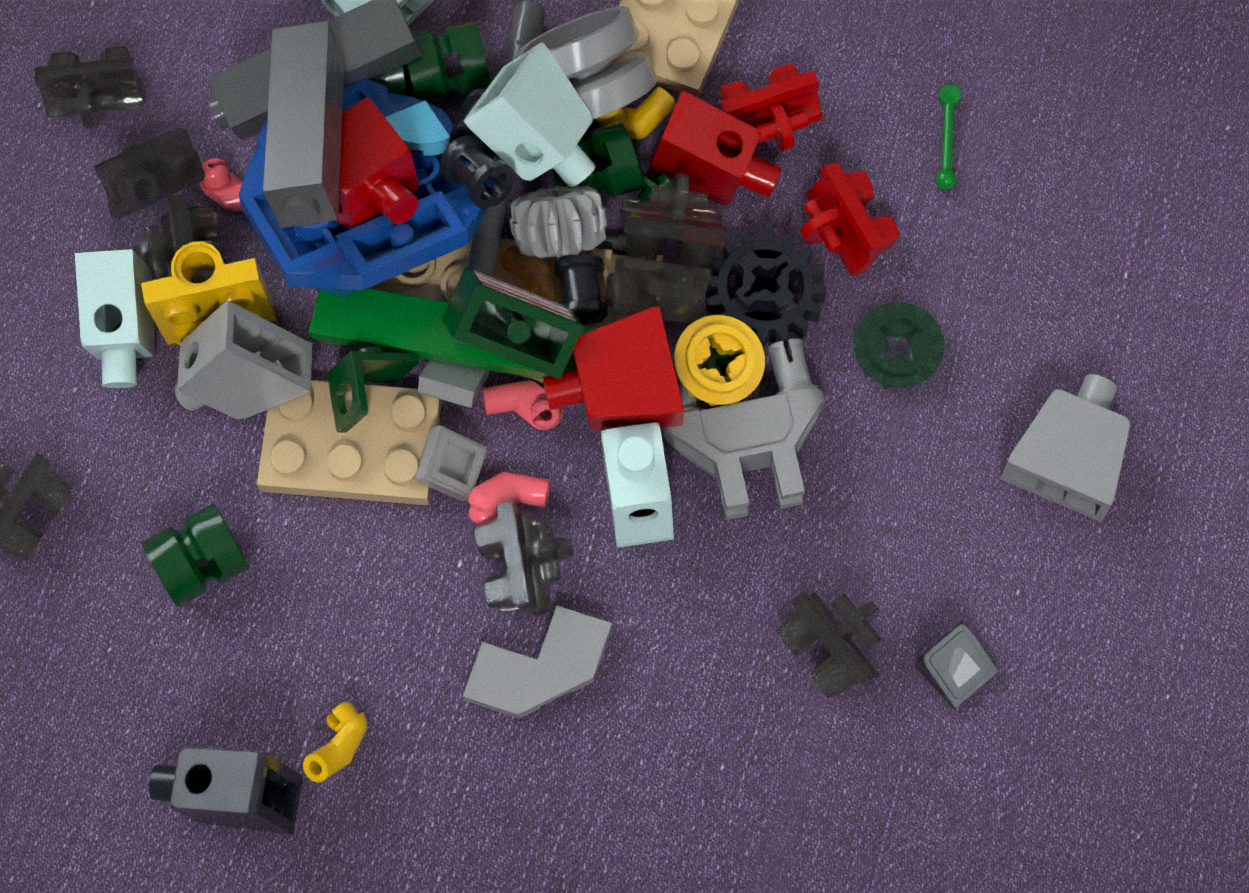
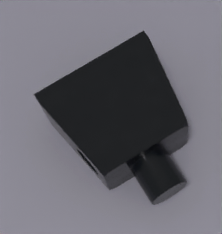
M183 748L179 753L177 766L162 764L154 766L149 779V794L152 800L170 802L171 809L196 822L293 835L303 776L268 753Z

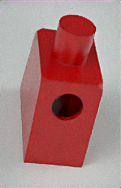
M682 91L646 175L650 174L657 179L663 172L683 186L688 193L721 205H729L739 186L769 198L782 167L753 155L761 136L758 129Z
M366 97L342 113L338 220L335 221L349 229L382 215L394 224L405 223L414 215L418 207V199L414 194L417 192L419 184L412 154L406 143L373 101Z
M659 306L651 307L579 336L572 352L575 369L564 371L560 379L550 375L542 376L549 409L553 410L583 403L589 430L602 431L658 422L660 428L683 425L684 408Z

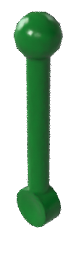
M955 85L943 86L938 97V101L944 107L941 171L936 174L935 183L939 189L944 191L952 189L957 182L956 175L952 171L954 109L959 104L961 92Z

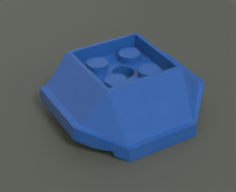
M365 78L343 87L342 113L366 97L373 101L384 117L422 101L414 97L390 93L388 87ZM427 103L450 136L454 125L443 109ZM267 119L263 121L257 139L258 147L248 165L238 194L243 212L289 287L316 288L341 298H346L468 245L489 209L477 207L471 202L467 189L461 184H453L443 177L440 172L442 154L426 156L423 155L422 150L409 149L412 154L419 188L414 194L418 199V207L414 215L405 223L394 224L382 215L352 229L337 221L314 223L303 227L280 228L263 193ZM460 158V160H461L466 166H468V165L471 163V162H467V161L463 160L462 158ZM488 178L484 181L490 188L494 187L493 182Z

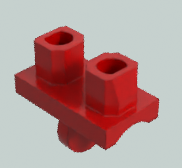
M790 63L773 69L771 74L768 75L769 85L751 91L749 85L742 81L722 86L720 90L722 99L720 102L721 110L758 129L761 133L758 143L774 138L782 152L794 148L793 131L823 120L818 99L819 80L813 70L801 74Z
M835 162L822 168L820 180L804 195L808 201L804 208L810 220L801 228L800 233L806 244L812 245L823 241L830 254L837 252L850 276L854 277L865 273L877 256L888 251L900 237V231L891 216L883 214L870 218L864 206L868 205L874 193L873 185L865 171L844 173L839 163Z

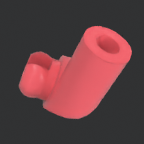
M218 158L205 161L199 170L201 177L200 186L204 194L228 211H243L238 195L243 181L228 171L226 161Z
M528 380L482 388L486 415L514 411L539 430L555 428L563 417V408L549 409L545 389L535 381Z
M510 472L499 473L471 490L467 502L471 504L468 513L469 518L479 525H493L499 518V508L511 502L545 508L548 502L551 481L550 479Z

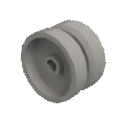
M625 6L606 8L568 21L532 39L516 53V58L543 42L591 112L592 120L630 104L650 91L657 82V77L648 55L640 51H627L637 40L639 32L629 8Z

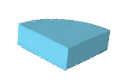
M426 101L385 117L411 150H422L423 155L432 156L443 154L448 145H450L449 134Z

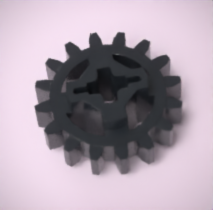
M766 228L763 240L755 241L753 235L748 230L743 232L741 247L738 248L728 240L723 243V256L725 260L712 257L709 262V272L713 276L707 277L704 280V293L712 296L706 302L708 315L721 314L742 321L757 335L763 350L766 347L767 339L774 338L776 342L783 341L784 348H787L788 333L790 332L804 339L808 332L806 320L811 322L819 321L822 308L817 303L825 301L827 286L818 283L823 279V265L814 264L809 266L812 260L813 249L807 246L798 252L794 250L795 235L790 233L783 239L782 243L774 241L773 230L770 228ZM734 275L739 289L735 292V298L731 300L727 286L730 278ZM799 279L803 295L797 305L794 302L795 295L791 290L794 288V283ZM756 286H759L760 289H762L758 293L755 291ZM771 287L775 288V293L773 294L768 290Z

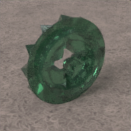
M888 303L873 309L861 320L854 337V358L857 359L865 378L871 377L881 383L885 390L890 387L905 388L909 391L915 385L925 380L929 381L938 369L944 355V337L936 320L925 310L908 303ZM914 334L907 351L911 360L909 358L905 359L900 354L884 360L889 347L885 336L899 342L904 338L908 339Z

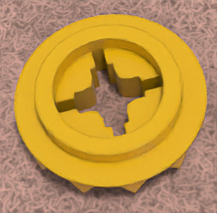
M711 315L696 320L683 331L673 352L676 379L680 380L687 389L689 397L707 402L711 407L735 404L746 398L756 389L764 373L765 355L759 338L748 325L729 316ZM711 345L713 348H716L720 355L729 354L732 356L739 353V356L726 367L727 377L725 379L724 376H720L717 369L707 370L703 368L699 370V367L711 355L709 349Z

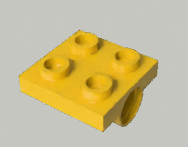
M203 241L188 243L175 253L171 261V277L141 283L145 306L168 345L176 343L181 346L183 340L226 301H230L269 322L277 321L273 299L255 258L225 264L219 251L213 245ZM203 269L214 270L213 275L207 281L202 283L190 282L192 276Z

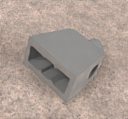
M226 301L183 340L179 353L178 382L175 386L176 398L185 409L190 411L198 410L207 405L234 419H246L311 392L312 343L230 301Z
M1088 374L1085 376L1077 396L1061 389H1055L1012 451L1000 479L1102 522L1115 498L1131 422L1126 416L1109 410L1118 389L1116 384L1105 377Z

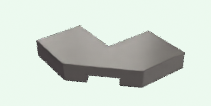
M556 606L538 660L482 642L463 694L464 701L520 719L556 698L571 691L573 693L593 683L612 631V623Z

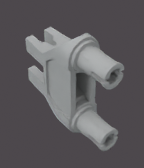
M788 339L789 348H787L789 361L787 360L783 341L773 343L767 348L779 391L774 396L706 409L700 407L698 398L689 397L687 389L679 380L678 387L684 408L683 425L661 428L662 435L681 455L716 478L725 520L748 516L747 506H749V499L743 472L770 467L780 509L803 504L802 495H804L805 490L797 453L814 426L824 406L825 398L823 390L811 383L803 351L804 345L800 339Z

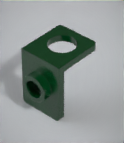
M372 346L358 351H350L327 373L336 431L338 433H347L368 414L364 382L396 383L419 364L418 354L387 352L385 347ZM348 382L352 389V403L349 411L346 409L344 399Z

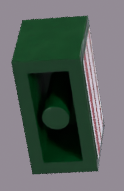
M467 267L464 268L442 318L454 339L558 379L561 378L584 328L570 308Z

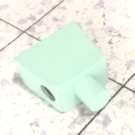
M543 42L505 65L463 120L468 128L504 162L510 165L523 180L532 181L553 168L568 187L571 188L582 182L595 169L594 163L577 144L592 123L591 112Z
M133 249L75 253L82 347L98 360H102L103 387H134L137 385L136 358L152 357L155 353V321L145 306L141 283L155 280V274Z
M653 422L602 430L601 446L617 548L674 540L671 493L659 423ZM640 509L656 510L653 514L644 517L630 516L632 512Z

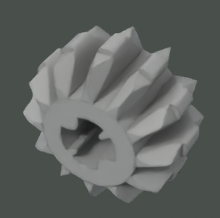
M557 185L554 188H539L538 191L524 193L511 203L512 217L509 218L511 233L514 235L516 247L520 253L528 257L536 256L542 259L550 256L560 258L563 255H578L581 251L593 250L606 239L605 207H602L601 195L597 193L596 189L589 186L579 187L576 185L569 188L568 186L561 187Z

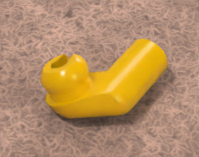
M657 87L637 108L622 107L607 115L596 118L595 121L598 123V128L621 121L630 139H643L672 112L676 102L666 90Z
M342 702L332 710V714L327 716V725L337 734L329 743L305 757L303 761L305 774L314 782H322L349 765L368 729L367 718L364 712L359 714L355 706L350 702Z

